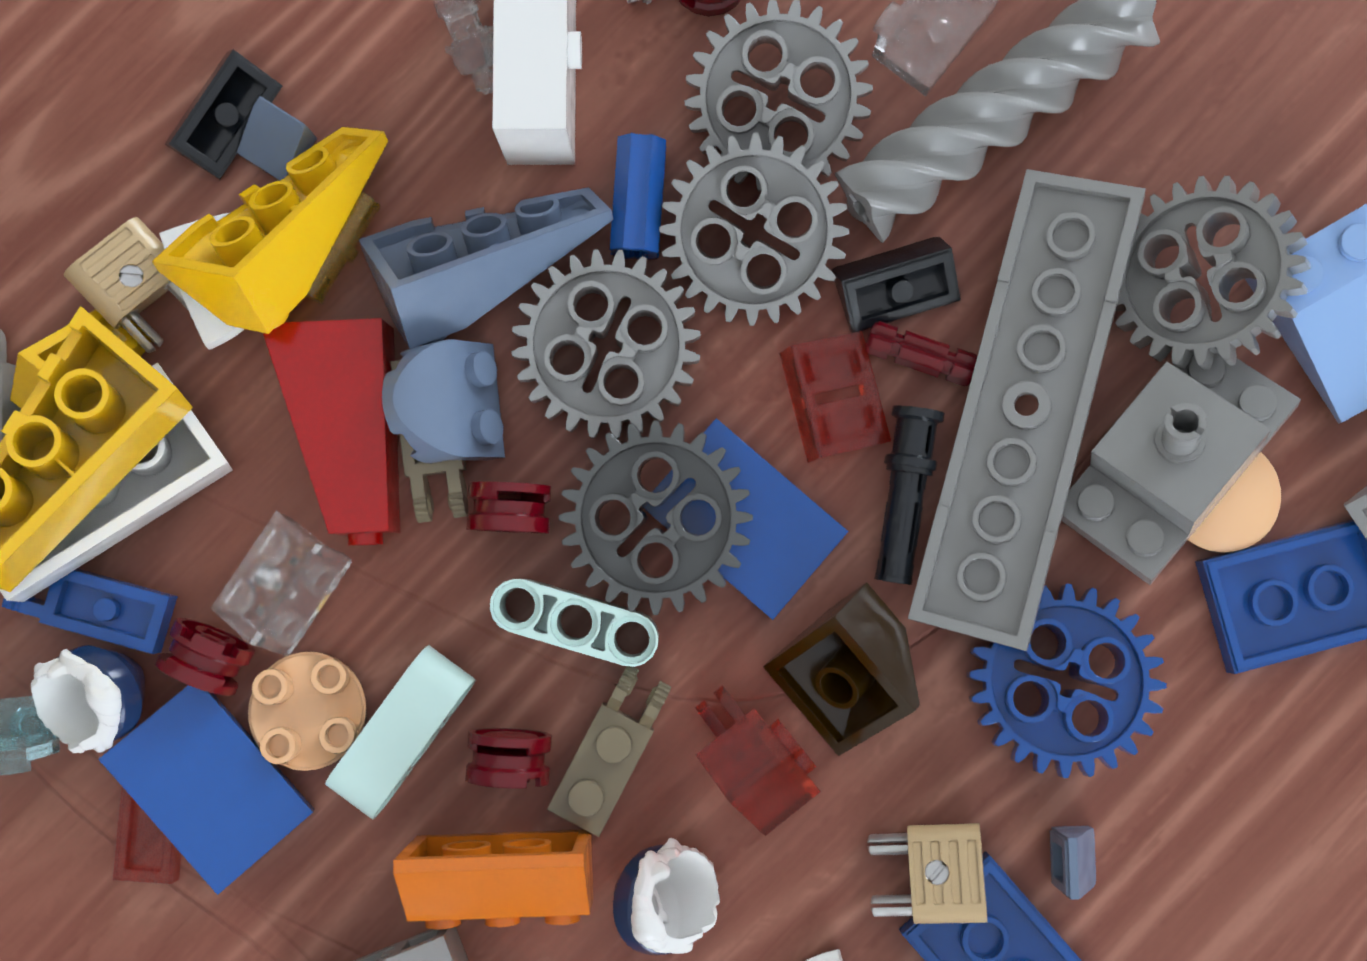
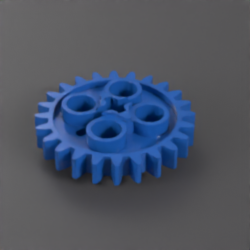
M1065 584L1061 586L1058 599L1054 600L1050 590L1045 585L1033 631L1041 626L1052 630L1056 635L1058 649L1050 659H1042L1037 656L1032 650L1030 643L1028 651L991 642L988 648H971L970 653L984 661L983 669L972 670L966 674V677L983 683V690L969 696V701L987 703L989 710L977 722L981 726L997 723L1000 727L991 741L994 746L1004 745L1011 740L1015 743L1011 752L1010 759L1019 763L1029 753H1033V771L1043 774L1052 759L1055 762V769L1059 777H1069L1073 762L1077 763L1084 776L1091 777L1094 776L1095 771L1094 758H1098L1107 768L1115 769L1118 767L1114 749L1119 748L1127 754L1136 755L1138 750L1130 738L1133 732L1146 736L1153 735L1154 731L1142 718L1144 713H1163V708L1160 705L1149 700V692L1167 688V683L1150 678L1149 670L1158 667L1164 661L1160 657H1145L1143 649L1155 638L1153 634L1137 637L1133 635L1131 631L1140 618L1137 614L1129 615L1120 620L1115 617L1120 600L1117 598L1110 599L1100 608L1096 606L1097 589H1087L1080 600L1077 601L1075 600L1072 584ZM1097 645H1103L1108 648L1115 659L1114 669L1106 678L1096 675L1089 665V655ZM1022 660L1048 671H1062L1069 666V676L1071 678L1112 689L1116 693V698L1110 701L1081 689L1064 690L1062 695H1060L1061 684L1047 678L1020 672L1014 668V662ZM1023 682L1035 685L1042 697L1041 706L1038 711L1030 716L1021 714L1013 702L1014 692ZM1083 701L1091 703L1097 709L1099 715L1097 727L1090 734L1086 735L1079 733L1072 722V712Z

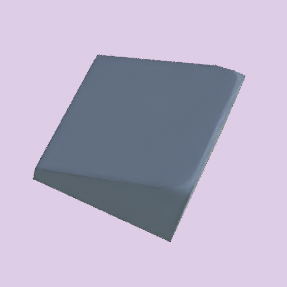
M259 96L253 105L236 153L280 181L289 175L286 170V164L311 148L317 137L304 123Z
M1090 826L1051 827V830H1049L1051 883L1070 900L1081 899L1096 884L1094 829Z

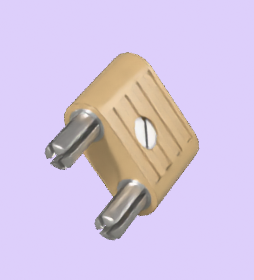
M134 217L122 224L72 263L64 272V277L114 329L123 327L147 353H151L156 349L130 321L133 320L160 347L163 339L139 313L168 290L187 310L188 308L179 287L162 275L152 263L165 250L163 243L138 217Z
M980 823L908 825L907 833L870 834L868 836L867 843L908 842V845L868 846V851L871 855L908 854L911 894L873 895L871 904L912 903V907L871 908L874 917L913 916L914 924L988 923Z

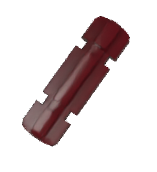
M881 321L875 322L871 327L865 344V351L868 354L885 360L888 355L895 357L894 363L938 377L939 373L946 374V381L961 386H968L971 383L977 360L976 354L957 348L956 353L949 351L950 345L907 330L904 335L897 333L898 327Z

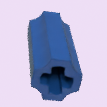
M635 133L618 136L612 209L613 220L611 222L609 249L613 256L616 255L618 250H623L625 259H640L642 256L646 257L647 260L659 258V227H661L667 148L666 139L653 134L642 135Z

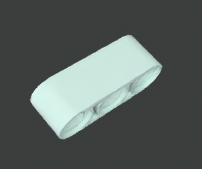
M522 578L508 580L495 589L490 599L492 618L500 628L514 634L622 666L636 667L645 664L653 657L658 647L659 632L656 623L650 616L636 610L630 612L626 607L542 582ZM516 588H523L533 596L535 602L534 612L525 622L511 618L505 607L507 596ZM580 605L590 613L592 628L588 635L574 638L567 635L562 629L561 615L568 606ZM637 622L646 628L650 639L648 647L643 652L628 654L621 650L616 641V633L622 624Z
M430 645L426 646L407 668L326 780L325 785L374 820L391 800L464 700L476 679Z

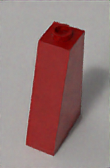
M382 318L284 322L269 334L263 333L328 534L347 535L348 546L384 544L383 533H401L397 434H392L389 430L382 404L384 377L391 371L390 361H395L394 328Z

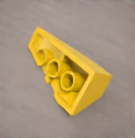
M348 127L338 129L286 164V170L289 175L280 181L269 183L261 188L255 184L239 194L244 203L243 205L218 221L211 214H207L186 229L152 263L162 275L225 324L269 334L287 320L289 313L309 292L388 143L384 131Z

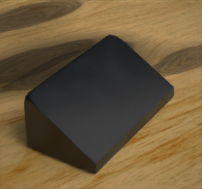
M234 49L228 51L175 127L165 145L220 179L237 155L236 152L250 113L259 96L272 103L283 85Z
M932 237L832 269L836 276L834 280L852 334L869 329L878 321L889 323L961 300L952 247L940 237Z

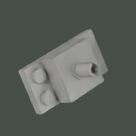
M1219 353L1214 354L1210 370H1204L1198 366L1194 354H1192L1189 363L1184 369L1178 368L1166 361L1091 451L1090 466L1069 490L1061 521L1144 582L1151 585L1291 416L1301 399L1237 358L1236 365L1230 366Z

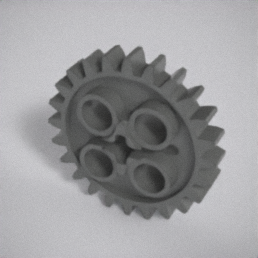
M653 420L649 437L643 438L633 423L628 424V442L622 444L609 432L605 435L609 448L608 453L603 455L592 448L586 450L589 459L594 465L590 471L582 468H572L571 472L582 482L580 490L569 489L562 491V495L568 500L575 502L576 507L575 511L559 515V520L575 524L576 532L565 537L562 540V544L568 546L580 545L582 553L573 560L571 566L572 568H577L590 564L594 570L585 585L590 588L603 580L609 583L605 601L608 603L618 597L621 592L628 594L627 604L628 611L630 612L635 611L642 598H649L653 615L660 613L664 598H670L676 610L682 612L685 607L684 593L691 591L696 599L703 603L707 600L704 582L709 580L721 588L726 585L723 575L718 570L722 564L733 568L740 567L741 562L729 551L732 545L745 546L750 543V539L736 532V524L753 520L752 514L736 511V503L747 498L750 492L745 489H731L729 483L740 474L741 470L739 467L729 468L724 471L720 469L718 465L726 453L723 447L709 455L703 452L707 439L705 433H700L689 444L684 442L685 429L684 425L680 423L674 428L670 438L663 436V430L658 420ZM662 459L667 461L672 467V482L664 491L653 493L643 486L640 477L641 471L650 460ZM693 478L696 482L694 489L674 506L665 517L671 525L666 532L660 528L650 530L627 556L621 557L618 554L620 545L629 536L634 534L648 518L643 511L644 507L648 503L654 507H660L686 479ZM614 500L625 504L631 517L626 530L618 535L605 531L599 519L603 506ZM696 500L709 503L715 510L716 515L713 528L702 535L692 534L685 528L682 522L684 508ZM653 542L662 543L672 553V568L667 574L662 576L650 575L641 565L640 558L643 549Z

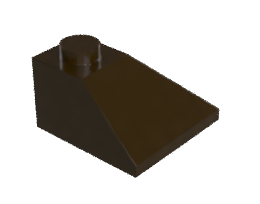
M867 582L831 607L763 666L838 756L913 713L920 705L906 628Z

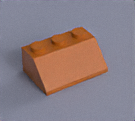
M586 830L417 835L393 860V874L407 921H425V927L434 930L460 926L462 919H485V925L488 927L514 926L521 922V917H544V922L549 925L577 923L580 921V915H590L594 900L592 833Z

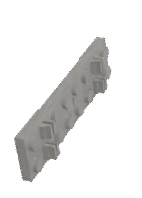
M1026 169L908 619L1028 651L1140 218L1146 188ZM1023 395L1035 397L1039 403L1036 412L1029 416L1019 414L1015 410V403L1019 397Z

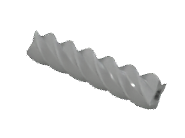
M1078 0L1069 5L1052 21L1049 27L1036 31L1020 40L1010 49L1002 61L990 64L974 73L963 83L956 94L942 98L928 106L917 116L909 128L894 132L882 139L870 150L862 162L849 165L836 172L835 176L846 195L847 208L851 216L863 222L879 241L883 243L891 232L896 214H921L933 206L939 194L942 180L962 181L975 177L982 168L988 146L1014 147L1022 143L1027 137L1035 112L1062 113L1068 110L1073 103L1080 79L1108 80L1117 73L1126 46L1154 47L1158 45L1160 39L1152 18L1157 3L1156 0Z

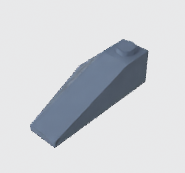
M588 187L521 200L516 205L515 212L485 213L484 207L465 211L466 221L434 227L432 217L413 220L358 240L391 319L411 349L420 345L442 341L448 335L467 328L613 220L612 210Z

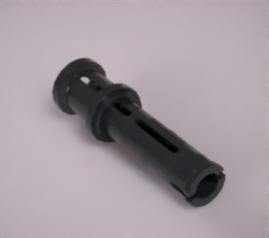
M898 405L892 406L891 413L892 416L897 418L892 452L886 454L884 464H887L886 470L891 471L890 486L883 521L879 559L874 579L912 585L924 490L926 489L927 476H933V471L937 470L938 462L932 459L937 424L944 422L945 413L933 409Z

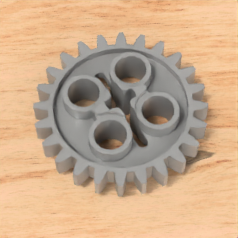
M769 0L767 15L759 16L751 3H747V21L741 25L731 15L726 14L724 19L728 34L724 38L712 31L706 33L707 39L714 49L712 54L696 51L693 54L694 60L704 68L703 74L686 75L687 84L700 90V95L684 100L685 107L693 111H701L702 113L701 117L689 124V128L693 133L706 131L709 133V136L699 147L701 152L705 154L706 146L710 144L715 149L721 151V156L728 154V137L732 135L738 141L741 150L749 149L753 133H759L762 149L770 150L775 141L774 136L778 127L785 122L794 121L805 128L808 136L807 142L804 145L806 149L801 164L807 169L822 160L825 165L821 174L829 177L832 174L827 159L830 155L845 162L850 157L847 149L842 144L843 139L860 142L863 137V133L851 124L852 120L867 119L871 114L870 109L856 103L857 98L865 97L873 91V85L856 82V77L867 70L869 66L868 60L850 61L849 56L854 52L859 43L857 38L840 43L837 37L840 34L843 22L839 19L826 29L822 27L820 23L823 7L818 6L808 19L800 17V0L792 2L788 14H780L777 1ZM760 44H772L779 49L782 55L781 62L771 71L762 72L756 70L749 62L750 53ZM818 68L830 74L833 80V89L827 95L815 98L803 91L800 81L806 72ZM737 71L741 72L756 83L773 91L779 87L780 83L788 86V98L790 100L822 112L825 115V120L820 123L816 122L795 108L782 103L776 111L770 110L768 108V96L765 93L733 81L731 78L732 74ZM734 97H747L756 106L754 118L746 125H731L724 118L726 104ZM783 150V154L788 157L793 154V152ZM741 172L735 175V183L740 185L746 179L749 172ZM756 177L757 190L761 191V184Z
M753 133L749 149L741 150L738 141L733 135L729 136L728 154L721 156L709 144L706 146V154L710 164L702 167L700 164L689 159L686 164L694 177L693 180L688 183L673 179L671 183L683 195L681 201L663 202L662 205L668 212L676 215L675 223L659 227V232L675 236L676 240L675 245L662 251L663 257H680L682 262L671 274L672 279L689 275L693 282L687 289L685 296L691 298L701 291L708 295L704 306V312L706 313L713 310L719 302L725 304L726 322L733 320L738 309H746L749 325L754 326L759 310L767 309L772 321L777 323L780 316L779 305L785 303L797 315L800 314L801 305L798 296L804 292L811 298L819 300L821 296L814 281L817 277L834 281L836 276L825 264L828 259H845L846 256L842 250L832 245L833 238L849 234L848 228L833 224V217L848 209L847 204H829L827 198L839 186L838 181H830L820 185L816 178L821 173L825 163L821 160L806 169L801 164L806 147L801 145L788 157L783 154V137L779 135L773 142L770 150L762 149L759 133ZM741 172L754 174L761 184L759 199L749 207L736 205L728 194L730 180ZM716 200L747 220H752L757 214L763 215L767 219L764 229L771 235L796 248L800 252L799 257L795 260L790 259L769 244L758 239L752 246L745 244L742 241L745 231L736 224L712 212L709 208V203ZM791 202L804 204L811 214L809 229L800 236L791 237L784 234L777 224V216L780 209ZM716 223L728 230L731 245L726 254L712 257L702 251L699 245V235L701 230L708 224ZM759 254L773 256L781 266L779 278L769 286L755 284L748 275L749 261Z
M1199 176L1194 193L1188 194L1176 182L1172 188L1173 200L1165 203L1160 197L1153 194L1150 196V201L1154 212L1148 217L1142 213L1140 214L1138 228L1136 229L1115 310L1125 312L1117 319L1115 324L1124 332L1136 329L1131 336L1130 342L1139 349L1152 342L1149 355L1159 362L1167 357L1172 350V363L1181 369L1187 366L1192 354L1195 355L1198 366L1204 370H1210L1214 354L1219 353L1230 366L1236 365V348L1241 345L1245 346L1253 354L1258 355L1260 348L1256 336L1263 332L1270 337L1279 339L1282 335L1272 321L1277 315L1286 318H1296L1298 313L1286 301L1287 296L1307 294L1308 290L1301 281L1292 278L1294 274L1311 269V264L1304 256L1291 255L1306 246L1307 241L1301 232L1287 233L1297 223L1290 210L1275 215L1281 205L1278 198L1271 193L1258 201L1260 190L1251 181L1236 194V184L1230 176L1223 177L1216 191L1212 190L1211 185L1204 176ZM1231 224L1240 225L1238 237L1232 243L1223 247L1213 246L1214 236L1219 229ZM1191 226H1196L1200 254L1212 266L1207 271V278L1221 309L1222 318L1218 322L1212 321V310L1208 292L1195 280L1201 276L1202 271L1187 236V229ZM1169 246H1179V254L1173 264L1166 268H1155L1157 255L1163 249ZM1246 278L1257 279L1256 290L1249 299L1239 303L1229 302L1230 290L1236 282ZM1183 299H1195L1193 314L1181 323H1171L1170 314L1176 303Z
M595 249L592 254L591 266L584 268L575 255H571V273L564 276L555 267H549L548 270L554 285L548 289L541 284L533 282L531 287L540 301L537 306L520 303L518 307L531 320L529 325L512 327V332L516 336L527 340V346L511 351L512 357L521 361H529L530 366L522 370L517 375V378L520 382L537 381L539 385L531 392L528 398L532 403L540 402L546 398L551 400L545 414L549 420L556 418L563 411L568 413L566 430L569 432H573L580 422L584 420L588 422L589 437L593 439L597 437L602 424H609L611 433L617 439H620L622 423L630 421L631 424L633 423L640 433H643L641 416L649 413L655 420L661 423L664 421V416L659 404L664 400L672 405L679 406L682 402L678 394L673 390L674 385L692 386L694 379L681 369L682 365L697 364L700 361V355L685 349L686 344L699 340L701 336L700 331L684 329L683 324L695 315L694 307L676 308L675 304L684 294L683 287L679 286L665 291L662 288L667 278V271L664 268L651 278L646 276V257L642 256L631 269L625 267L623 250H618L612 265H604L599 250ZM586 294H600L607 300V311L600 319L587 321L577 315V303ZM628 298L631 301V305L623 317L615 337L617 345L622 349L619 354L609 352L606 355L593 390L590 393H586L583 391V384L598 357L597 347L592 341L595 337L604 339L608 335L621 299ZM638 317H652L660 324L662 329L661 335L652 344H638L629 336V326ZM563 346H577L584 352L585 357L580 370L570 375L560 374L555 371L553 366L555 353ZM620 368L629 369L635 373L639 381L634 394L623 399L612 397L608 394L605 387L608 375Z

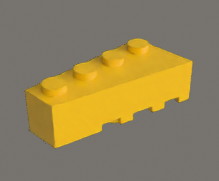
M81 306L68 324L71 331L56 355L50 353L39 370L37 376L40 380L20 412L14 410L1 430L5 436L0 442V589L11 592L193 408L176 386Z

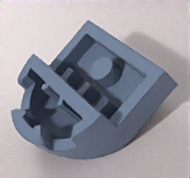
M447 339L401 352L400 354L403 358L400 360L397 368L388 372L384 377L382 404L390 432L392 434H402L414 449L410 456L420 462L430 464L448 460L488 461L505 458L503 423L500 413L497 366L493 344Z

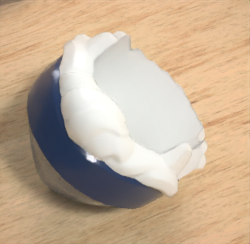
M83 645L70 650L64 649L55 659L35 665L31 692L37 715L43 721L45 727L50 729L55 736L59 737L62 743L68 744V749L72 753L81 754L85 750L91 749L98 753H104L113 746L114 741L125 736L137 725L145 697V675L141 666L130 657L112 650Z
M669 838L664 845L646 848L635 855L620 874L614 888V922L624 942L633 950L648 955L684 954L690 952L693 948V943L702 938L703 933L713 928L717 920L716 906L720 903V896L713 862L696 848L681 845L674 838Z

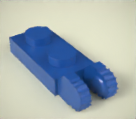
M77 568L50 585L46 600L35 598L34 596L25 602L6 601L4 598L1 606L12 611L40 618L39 623L146 653L156 654L162 651L178 596Z

